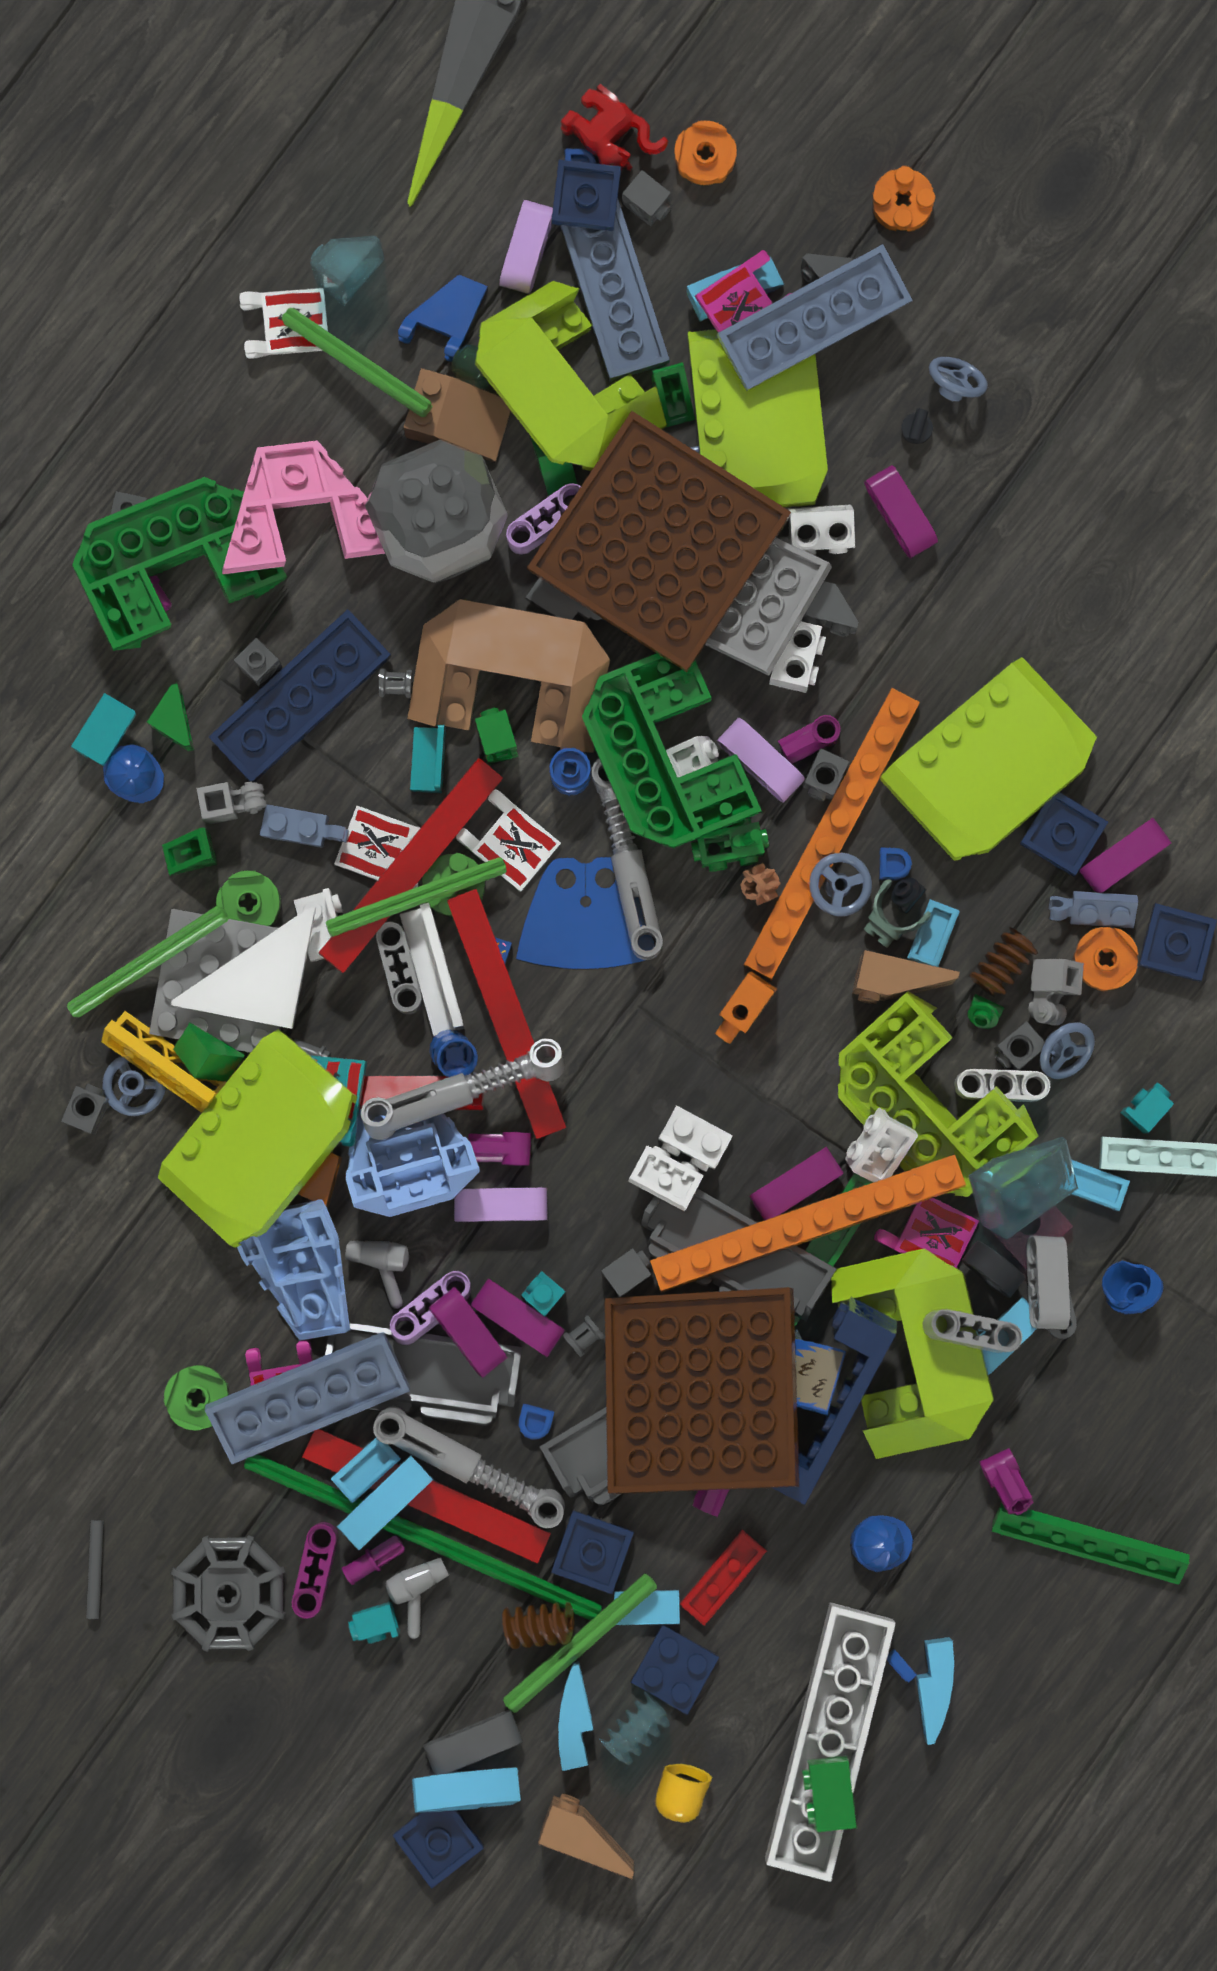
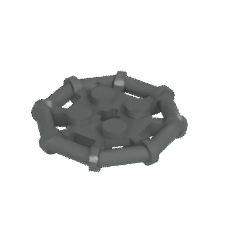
M207 1535L171 1571V1575H173L172 1620H176L202 1646V1650L206 1652L209 1649H247L249 1652L255 1649L254 1645L280 1619L285 1617L286 1613L283 1611V1573L286 1571L284 1566L280 1567L254 1541L255 1537L210 1538ZM216 1551L240 1552L237 1560H218ZM249 1554L267 1572L258 1577L254 1570L244 1563ZM207 1556L211 1565L199 1577L190 1573ZM269 1580L270 1605L261 1603V1583L268 1582ZM186 1583L195 1585V1604L186 1607ZM225 1584L231 1585L232 1590L237 1592V1596L232 1597L230 1603L225 1602V1597L219 1596V1590H224ZM257 1610L265 1614L266 1616L249 1632L245 1622ZM198 1611L208 1620L211 1626L207 1632L190 1616L191 1614ZM218 1627H237L239 1636L216 1635Z

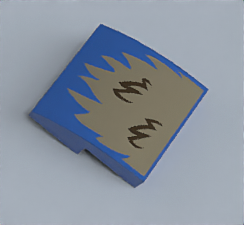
M795 1339L797 1407L828 1415L846 1351Z

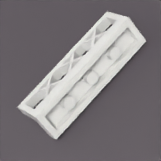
M429 903L420 905V909L402 913L400 917L433 1036L435 1037L439 1032L445 1030L457 1031L465 1029L432 908Z

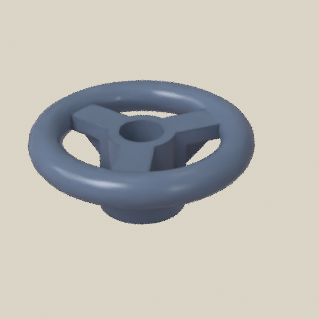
M938 357L929 364V373L932 379L940 386V394L949 400L960 401L962 397H979L987 390L988 384L984 375L973 365L953 357ZM941 366L954 367L960 370H950ZM969 376L976 380L978 387L973 388L967 381Z
M847 853L830 854L821 859L814 867L809 882L810 893L816 905L824 912L834 916H848L858 912L867 903L872 890L871 875L865 864L857 857ZM838 862L847 863L856 868L859 874L847 877L843 873H835L829 865ZM821 874L826 878L824 889L832 897L831 904L820 893L819 879ZM837 879L842 880L844 883L842 891L837 890L835 887ZM862 883V892L859 898L851 905L841 907L843 897L849 893L851 886Z
M1075 1022L1063 1025L1053 1031L1047 1037L1040 1053L1042 1071L1053 1079L1068 1078L1080 1071L1089 1061L1094 1050L1095 1039L1092 1030L1085 1024ZM1079 1032L1083 1034L1085 1044L1076 1045L1071 1041L1069 1033ZM1050 1054H1052L1051 1063L1049 1062ZM1073 1056H1080L1072 1065L1059 1070L1066 1060L1071 1059Z
M122 1056L116 1058L108 1066L103 1077L102 1087L105 1090V1098L109 1099L108 1104L117 1112L127 1116H140L151 1112L161 1102L166 1087L155 1079H144L139 1072L131 1070L128 1064L130 1062ZM118 1069L122 1073L118 1086L123 1093L119 1100L115 1097L112 1090V1080ZM136 1078L138 1080V1087L130 1090L128 1083L131 1079ZM144 1089H156L153 1097L144 1105L137 1107L128 1106L133 1096L141 1094Z

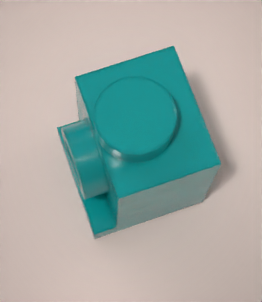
M1156 1083L1148 1091L1142 1088L1131 1100L1134 1107H1125L1120 1113L1145 1134L1152 1130L1174 1103L1169 1099L1171 1096L1169 1091L1159 1083Z
M541 1271L521 1296L542 1315L546 1316L566 1291Z
M392 1601L354 1612L352 1614L353 1621L348 1622L353 1641L367 1639L368 1644L386 1639L387 1632L391 1633L392 1638L400 1634Z

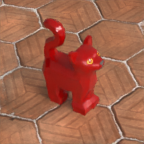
M601 84L597 86L596 90L589 89L581 98V104L587 109L594 108L598 112L590 121L571 110L561 120L562 126L560 128L564 135L575 134L585 149L598 157L600 164L621 166V170L626 168L631 171L633 169L628 161L631 154L614 143L632 127L638 129L637 142L642 151L648 154H658L664 151L668 145L666 137L652 143L650 141V125L647 121L633 113L625 103L618 100L614 93Z

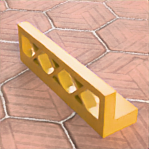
M126 1011L123 1012L116 1022L111 1020L104 1028L101 1042L201 1113L208 1108L218 1092L227 1083L226 1081L196 1079L190 1071L188 1074L174 1063L182 1061L173 1050L174 1045L162 1036L149 1034L150 1028ZM126 1023L137 1031V1037L122 1026ZM148 1045H158L162 1048L163 1055ZM200 1081H209L217 1088L215 1091H212Z

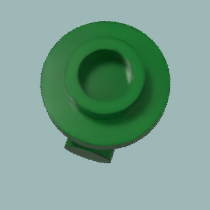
M975 994L967 1015L975 1026L989 1029L997 1025L1004 1007Z

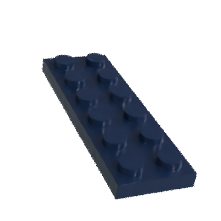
M347 609L217 728L209 738L249 781L254 783L392 656Z

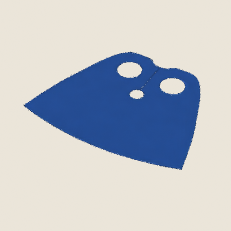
M611 857L596 858L590 863H580L574 858H558L548 865L541 877L529 908L516 959L539 965L570 969L608 968L645 961L638 958L631 949L616 879L609 888H601L595 881L596 873L600 869L607 868L614 873ZM570 869L575 874L576 881L571 888L563 889L557 885L556 875L560 870ZM585 871H586V894H585ZM588 896L591 899L589 907L581 905L580 900L582 897ZM635 897L634 902L640 927L645 926L640 900L638 897ZM641 936L638 939V946L645 951L652 950L655 947L652 936Z

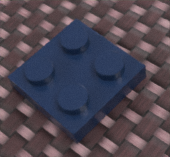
M559 160L551 219L552 224L614 231L621 166Z
M1059 792L1042 807L1020 845L1075 877L1108 824V821Z
M1155 903L1152 908L1138 966L1201 982L1217 919Z
M573 1510L551 1573L613 1594L634 1531Z
M662 1624L631 1679V1683L688 1715L719 1656Z
M458 1810L420 1812L392 1835L431 1889L484 1849V1845Z

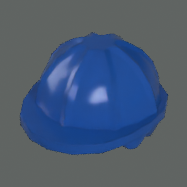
M134 744L119 746L114 750L106 765L103 766L104 782L110 791L128 801L137 803L151 801L159 795L163 787L164 774L153 755L143 747Z
M1120 1261L1112 1264L1104 1273L1102 1287L1107 1303L1114 1311L1123 1314L1143 1313L1156 1304L1163 1292V1281L1155 1271L1145 1265H1135L1126 1261Z
M884 1515L870 1516L862 1520L854 1528L850 1537L851 1551L854 1557L866 1569L875 1572L886 1571L899 1566L908 1558L913 1544L911 1531L907 1525L899 1519Z

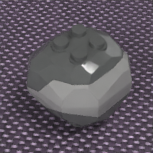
M441 439L381 464L365 504L367 513L390 566L433 583L454 578L488 561L493 554L508 517L483 456Z

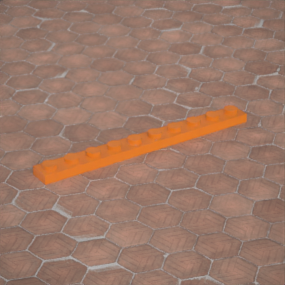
M894 688L890 690L743 966L772 980L814 901L809 887L810 876L814 867L824 857L840 853L920 703L919 701ZM822 874L819 879V890L826 879Z
M954 1154L650 1260L660 1291L664 1292L966 1186Z

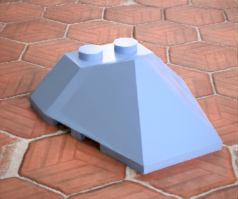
M359 1110L356 1143L354 1146L349 1147V1166L346 1171V1182L354 1208L388 1217L396 1216L452 1200L480 1172L470 1141L460 1134L455 1128L454 1122L449 1117L447 1118L444 1113L397 1129L387 1139L377 1140L368 1135L361 1118V1110ZM377 1116L372 1121L380 1122L384 1120L386 1116Z
M322 1199L287 1206L266 1233L258 1237L252 1236L240 1242L241 1245L237 1248L241 1258L247 1266L252 1264L262 1280L259 1284L264 1291L269 1288L280 1304L276 1308L299 1341L346 1333L350 1330L339 1238Z

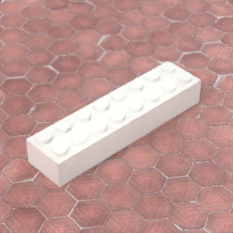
M829 1602L765 1856L767 1865L831 1882L844 1830L816 1832L815 1824H808L806 1804L812 1803L811 1790H804L802 1770L808 1769L807 1760L847 1756L853 1793L895 1627L893 1619Z

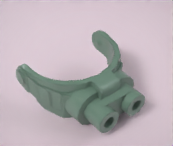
M890 879L885 880L880 886V890L874 899L873 911L868 917L870 921L864 928L873 937L875 934L879 935L878 941L887 948L894 939L898 941L904 933L921 928L932 917L931 912L927 911L918 922L911 926L899 928L890 924L882 910L884 894L892 884Z

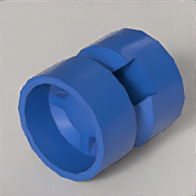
M564 748L553 756L549 767L551 782L555 789L566 795H577L583 792L591 779L590 761L587 756L575 748Z
M445 1030L439 1032L430 1043L429 1054L431 1060L445 1076L451 1077L462 1072L466 1076L475 1069L478 1059L476 1048L462 1033L456 1030Z

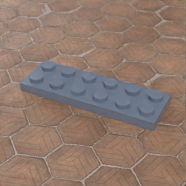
M617 200L614 231L560 225L609 381L611 382L624 378L629 374L634 375L669 364V356L619 200Z
M882 244L717 334V337L745 390L748 391L909 304L913 300Z
M381 1332L206 1404L205 1412L231 1464H234L410 1392V1385L385 1333Z

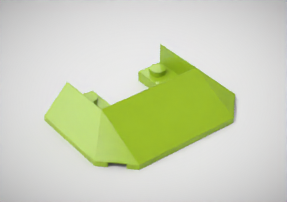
M552 281L481 323L475 365L551 462L564 464V462L582 465V469L592 471L631 411L661 430L666 427V421L656 386L644 392L631 374L596 395H592L558 351L588 333L592 324L574 303L579 288Z
M907 991L839 1053L840 1083L838 1084V1097L863 1125L868 1117L874 1114L880 1107L886 1111L889 1117L917 1132V1139L899 1164L904 1171L955 1154L966 1186L948 1193H953L955 1196L968 1197L1034 1141L1038 1134L1025 1105L1023 1104L1017 1109L997 1086L958 1120L949 1112L914 1072L953 1037L931 1014L937 1008Z
M925 1248L837 1268L831 1279L832 1303L837 1302L838 1307L841 1302L847 1305L850 1297H853L897 1321L902 1320L917 1382L911 1385L863 1395L861 1403L867 1424V1429L863 1430V1433L876 1459L970 1439L984 1414L994 1401L983 1351L977 1348L931 1339L923 1330V1320L931 1311L949 1309L974 1315L964 1273L939 1259ZM939 1316L936 1320V1328L942 1334L947 1329V1322L944 1317ZM972 1326L960 1327L959 1331L970 1332L973 1336H979L978 1331L972 1329Z

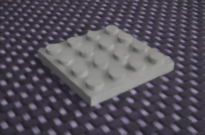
M776 538L709 638L706 646L769 676L832 566L829 562Z
M171 909L166 938L203 914ZM228 919L226 923L162 963L149 1034L179 1039L188 1024L192 1023L232 1048L251 1053L263 1037L277 1029L281 1030L280 1026L171 1005V1001L278 928Z

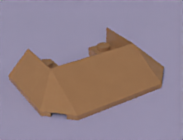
M459 599L423 625L407 719L431 726L445 725L470 730L480 670L541 681L531 742L561 747L560 750L575 748L582 752L593 753L594 745L584 725L582 715L594 692L599 676L608 673L610 658L583 621Z

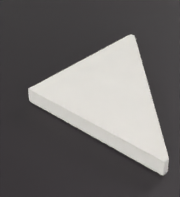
M309 907L174 998L171 1001V1005L293 1029L316 908Z

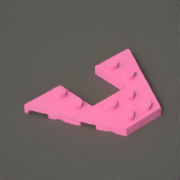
M319 441L257 447L222 574L284 567L286 558L273 509L330 502L345 559L385 554L365 508L368 498L358 486L354 487L343 475L344 470L336 461L329 458L327 451Z

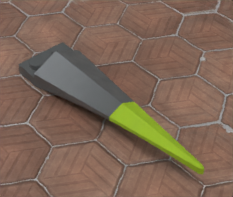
M455 0L408 197L409 207L414 204L470 98L515 23L523 0Z

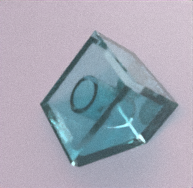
M376 236L330 239L325 246L320 245L314 251L310 264L316 283L345 306L385 259L380 239Z

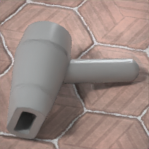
M349 1241L346 1247L345 1259L378 1268L391 1307L394 1309L400 1308L403 1300L393 1271H404L409 1261L407 1246L390 1241Z
M441 1557L403 1570L386 1581L387 1593L394 1603L398 1605L408 1601V1636L415 1639L420 1635L421 1593L449 1576Z

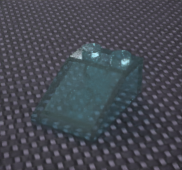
M1063 1137L993 1158L969 1175L981 1225L1006 1240L1078 1189L1067 1140Z

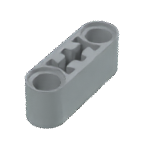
M386 922L376 933V940L392 1001L398 1011L411 1015L418 1012L423 1004L417 974L403 928L395 922ZM396 930L400 933V940L396 945L388 946L384 944L383 936L387 931ZM387 953H398L402 964L408 965V968L403 969V973L407 982L413 980L412 984H401L398 974L391 972V969L396 967L393 955L387 957ZM405 991H412L416 994V1002L411 1007H403L399 1003V997Z
M1030 1236L1026 1248L1030 1324L1032 1328L1065 1330L1070 1322L1066 1240L1064 1237Z
M949 1309L931 1311L923 1320L925 1334L934 1340L996 1353L1015 1351L1022 1343L1021 1330L1017 1325L1010 1322ZM939 1316L944 1317L947 1322V1329L943 1334L936 1328V1320ZM972 1326L974 1330L986 1332L985 1336H973L972 1333L959 1331L960 1327ZM1001 1329H1004L1009 1336L1006 1346H1002L998 1341V1333Z

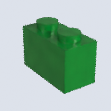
M492 708L481 712V717L476 718L475 722L488 765L519 757L506 710L499 711L498 708Z
M847 1756L807 1760L808 1769L802 1770L804 1790H811L812 1803L806 1804L808 1824L814 1823L816 1832L856 1828Z

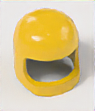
M687 1764L665 1766L656 1793L655 1803L657 1810L664 1817L672 1821L685 1823L694 1820L700 1813L705 1794L711 1784L712 1776L700 1768ZM682 1773L701 1782L685 1780L675 1775Z

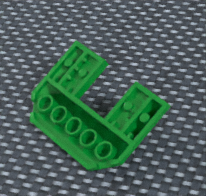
M203 477L87 525L72 567L113 651L141 648L142 640L171 628L172 624L149 579L150 576L205 554L228 604L252 594L256 600L287 578L283 567L222 574L242 502L243 491L235 488L231 490L216 484L214 480Z
M656 653L599 676L594 692L582 715L584 725L630 831L670 848H676L762 812L737 754L677 777L654 724L708 703L712 699L696 661H694L688 672H685Z

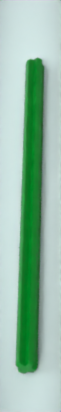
M259 1454L245 1460V1469L347 1514H350L363 1502V1500L358 1498L352 1503L341 1490ZM396 1515L382 1528L549 1603H558L563 1609H565L566 1602H569L573 1607L574 1614L590 1621L602 1611V1606L400 1516Z

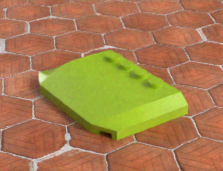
M717 330L687 332L700 454L784 508L815 505L828 471L815 354L746 391L717 337Z
M1022 657L1006 667L899 757L881 775L880 781L954 861L960 860L961 857L973 854L980 855L991 851L1084 771L1097 736Z
M277 1029L260 1040L218 1092L208 1108L201 1113L163 1160L158 1179L225 1242L236 1248L241 1245L240 1242L252 1236L258 1237L269 1230L345 1136L351 1122L348 1120L352 1102L356 1104L357 1096L287 1034Z

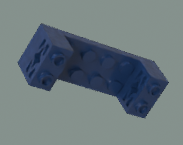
M850 1297L847 1305L841 1302L833 1317L834 1321L831 1327L835 1328V1340L859 1352L852 1365L854 1368L851 1373L854 1375L852 1379L848 1377L844 1379L838 1391L839 1396L836 1401L838 1405L837 1407L830 1406L828 1415H825L823 1419L824 1424L821 1429L823 1433L822 1435L815 1434L808 1447L809 1452L807 1453L798 1448L799 1487L773 1488L804 1505L896 1335L897 1320L853 1297Z

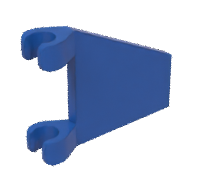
M461 275L456 276L405 317L398 330L399 341L409 344L417 324L450 337L444 349L445 359L450 362H456L463 342L487 291V286Z

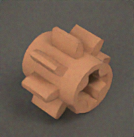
M761 863L743 871L746 878L743 879L740 886L746 899H756V904L761 905L778 897L775 890L778 889L781 882H779V877L774 869H765L764 863Z

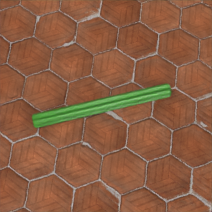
M288 308L282 315L283 323L420 417H426L432 410L433 406L430 400L294 308Z
M500 857L327 920L326 928L330 936H337L505 874L507 872L506 865Z
M214 907L80 994L67 1004L73 1017H81L228 921L227 913L222 907Z
M643 1574L576 1633L570 1643L559 1648L509 1692L503 1699L506 1707L514 1713L519 1711L657 1588L655 1581L649 1575Z

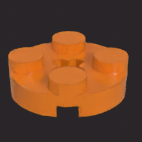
M698 121L692 124V127L687 128L685 131L683 130L676 140L674 158L678 172L683 178L695 184L712 185L721 183L734 168L737 147L734 139L727 133V129L724 126L713 121ZM704 146L710 147V152L714 153V156L709 157L708 160H703L700 155H697V151H702Z
M902 166L887 172L876 183L872 197L873 213L879 223L889 230L914 231L923 226L931 216L935 193L933 192L932 185L924 175L912 170L910 167ZM907 194L910 197V205L901 204L898 206L896 204L898 200L897 195Z
M1099 927L1089 931L1080 939L1073 955V961L1084 963L1082 981L1085 984L1099 991L1114 990L1128 983L1135 975L1138 963V949L1134 940L1123 930ZM1100 951H1103L1105 954L1108 952L1113 953L1114 956L1111 959L1113 965L1111 967L1107 964L1100 965L1098 962L1100 960Z

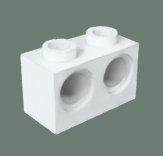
M851 505L788 508L791 512L789 518V541L791 545L812 555L816 554V550L829 549V553L840 554L848 552L847 548H855L854 509ZM835 523H842L846 526L844 534L840 537L829 535V529ZM803 525L814 527V533L808 539H801L797 535L799 528Z
M802 621L799 623L772 670L770 685L804 693L807 691L808 684L815 685L819 667L813 666L815 654L822 655L826 637L820 636L822 626ZM800 634L809 637L811 644L808 647L800 648L794 643V637ZM793 664L799 665L803 669L804 674L799 678H792L787 674L786 668Z

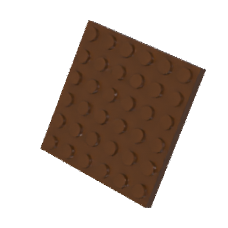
M631 411L528 565L527 570L680 669L688 672L790 518L791 512Z
M793 1288L605 1298L607 1479L609 1494L799 1487Z

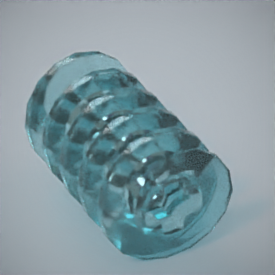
M646 1691L644 1692L647 1700L646 1704L638 1700L634 1702L638 1710L637 1713L628 1709L625 1711L629 1720L627 1723L620 1719L616 1720L619 1727L618 1732L610 1728L606 1730L610 1737L609 1741L599 1737L607 1750L619 1761L627 1765H632L633 1763L630 1752L637 1756L642 1754L639 1743L647 1747L652 1744L648 1734L655 1737L661 1735L658 1724L665 1728L670 1726L666 1711Z

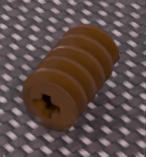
M1009 927L1012 934L1004 932L1000 936L1004 944L996 942L993 945L996 954L987 952L985 955L988 964L979 962L977 965L981 974L971 972L969 975L975 984L993 997H995V992L1003 995L1007 993L1002 986L1003 982L1011 985L1015 983L1010 976L1011 972L1018 975L1023 973L1018 966L1019 962L1026 965L1031 963L1026 956L1027 952L1033 955L1038 954L1032 942L1012 927Z
M566 1602L564 1612H561L558 1603H554L552 1613H549L547 1606L542 1604L539 1614H536L533 1605H529L527 1615H524L522 1608L518 1606L515 1609L514 1616H511L508 1607L505 1608L502 1613V1624L507 1643L513 1649H518L521 1644L525 1648H530L533 1644L542 1647L546 1642L551 1646L556 1645L558 1641L564 1645L570 1643L574 1631V1613L571 1603Z

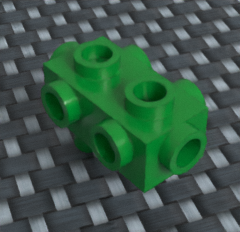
M744 819L732 824L733 827L723 828L696 839L697 842L691 843L694 862L700 861L701 867H708L709 872L728 869L727 863L740 861V866L759 863L758 857L764 856V849L769 848L766 829L760 830L759 822L751 823V819ZM716 844L720 847V853L712 855L709 853L708 847Z

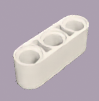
M968 1069L959 1074L954 1082L957 1095L967 1100H981L994 1088V1081L997 1077H1004L1008 1080L1010 1089L1004 1095L1009 1101H1038L1044 1098L1050 1090L1049 1079L1045 1074L1038 1071ZM965 1076H972L977 1080L978 1088L975 1093H968L963 1089L962 1080ZM1029 1078H1035L1041 1083L1042 1089L1039 1095H1032L1027 1091L1026 1083Z

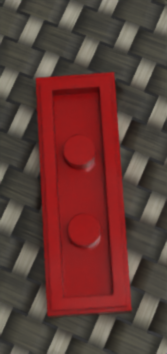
M742 1529L679 1604L705 1626L767 1550Z

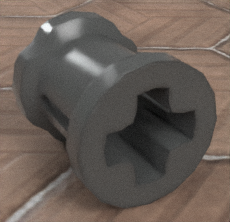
M380 669L379 697H385L386 694H395L411 698L413 685L412 670L400 673L386 672V669Z
M588 1315L584 1317V1322L571 1333L566 1332L563 1334L564 1338L580 1357L584 1355V1350L597 1339L602 1340L605 1338L604 1334Z

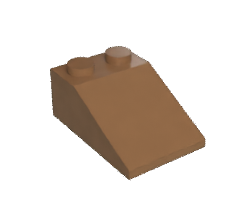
M421 368L415 391L430 400L433 407L426 417H420L410 409L408 410L403 427L406 438L427 444L441 439L482 455L485 460L496 462L511 412L502 398L451 376Z
M865 950L860 956L852 994L859 995L858 1001L877 1004L879 1000L885 1001L902 997L907 991L914 994L952 985L958 979L960 972Z
M561 1794L560 1798L553 1796L540 1831L538 1844L632 1879L634 1874L633 1859L586 1808L579 1805L580 1800L567 1794Z

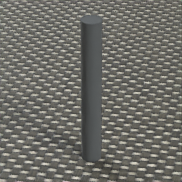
M104 1520L90 1521L87 1619H99Z

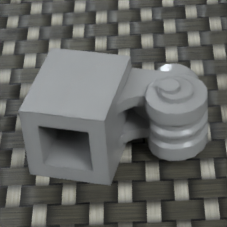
M252 781L245 782V786L240 787L239 790H233L228 782L196 788L202 820L207 825L238 819L237 813L241 812L256 814L262 808L267 807L264 800L263 785L255 782L252 783Z
M1067 959L1033 960L1031 991H1034V999L1030 1001L1028 1007L1032 1018H1035L1039 1023L1058 1026L1064 1022L1067 1012L1065 1006L1059 1004V1001L1064 995H1081L1084 963Z

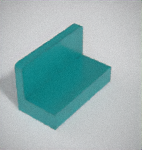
M104 693L71 747L82 756L90 758L102 766L106 765L136 717V712Z
M438 725V728L414 727L411 792L442 793L446 743L445 725Z

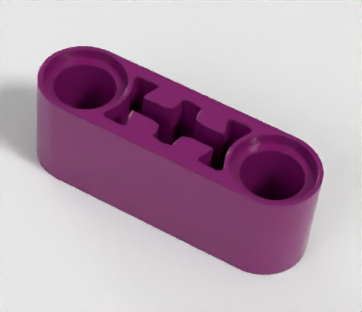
M893 465L864 481L869 496L909 558L938 543L935 531Z
M1151 818L1086 864L1079 872L1094 892L1103 893L1161 852L1172 842L1156 820Z
M825 1147L751 1194L749 1198L765 1221L785 1212L844 1173L829 1149Z
M489 1278L470 1304L480 1313L546 1357L549 1356L565 1332V1329Z
M455 1287L428 1307L481 1378H484L508 1358Z
M321 1522L313 1526L306 1537L292 1598V1609L301 1618L315 1616L324 1604L339 1538L335 1526L328 1522ZM318 1529H324L330 1533L331 1542L328 1546L322 1547L315 1542L314 1534ZM310 1550L318 1554L328 1553V1557L322 1556L320 1558L318 1567L323 1570V1573H320L314 1582V1586H321L320 1590L314 1586H303V1582L308 1584L311 1581L312 1571L307 1570V1566L309 1567L314 1564L317 1555H311ZM305 1593L313 1595L316 1599L315 1609L310 1611L303 1609L299 1602L300 1596Z

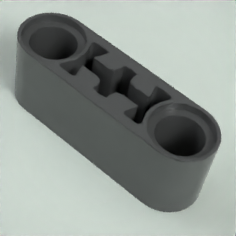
M507 1710L432 1740L423 1745L434 1775H441L520 1744L523 1740L512 1712Z

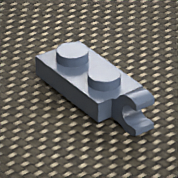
M267 805L264 811L260 836L323 848L325 839L347 843L349 830L343 826L328 825L329 816Z
M1074 891L1072 899L1052 896L1050 897L1048 907L1050 909L1049 918L1061 921L1070 917V924L1134 928L1138 897L1137 895Z

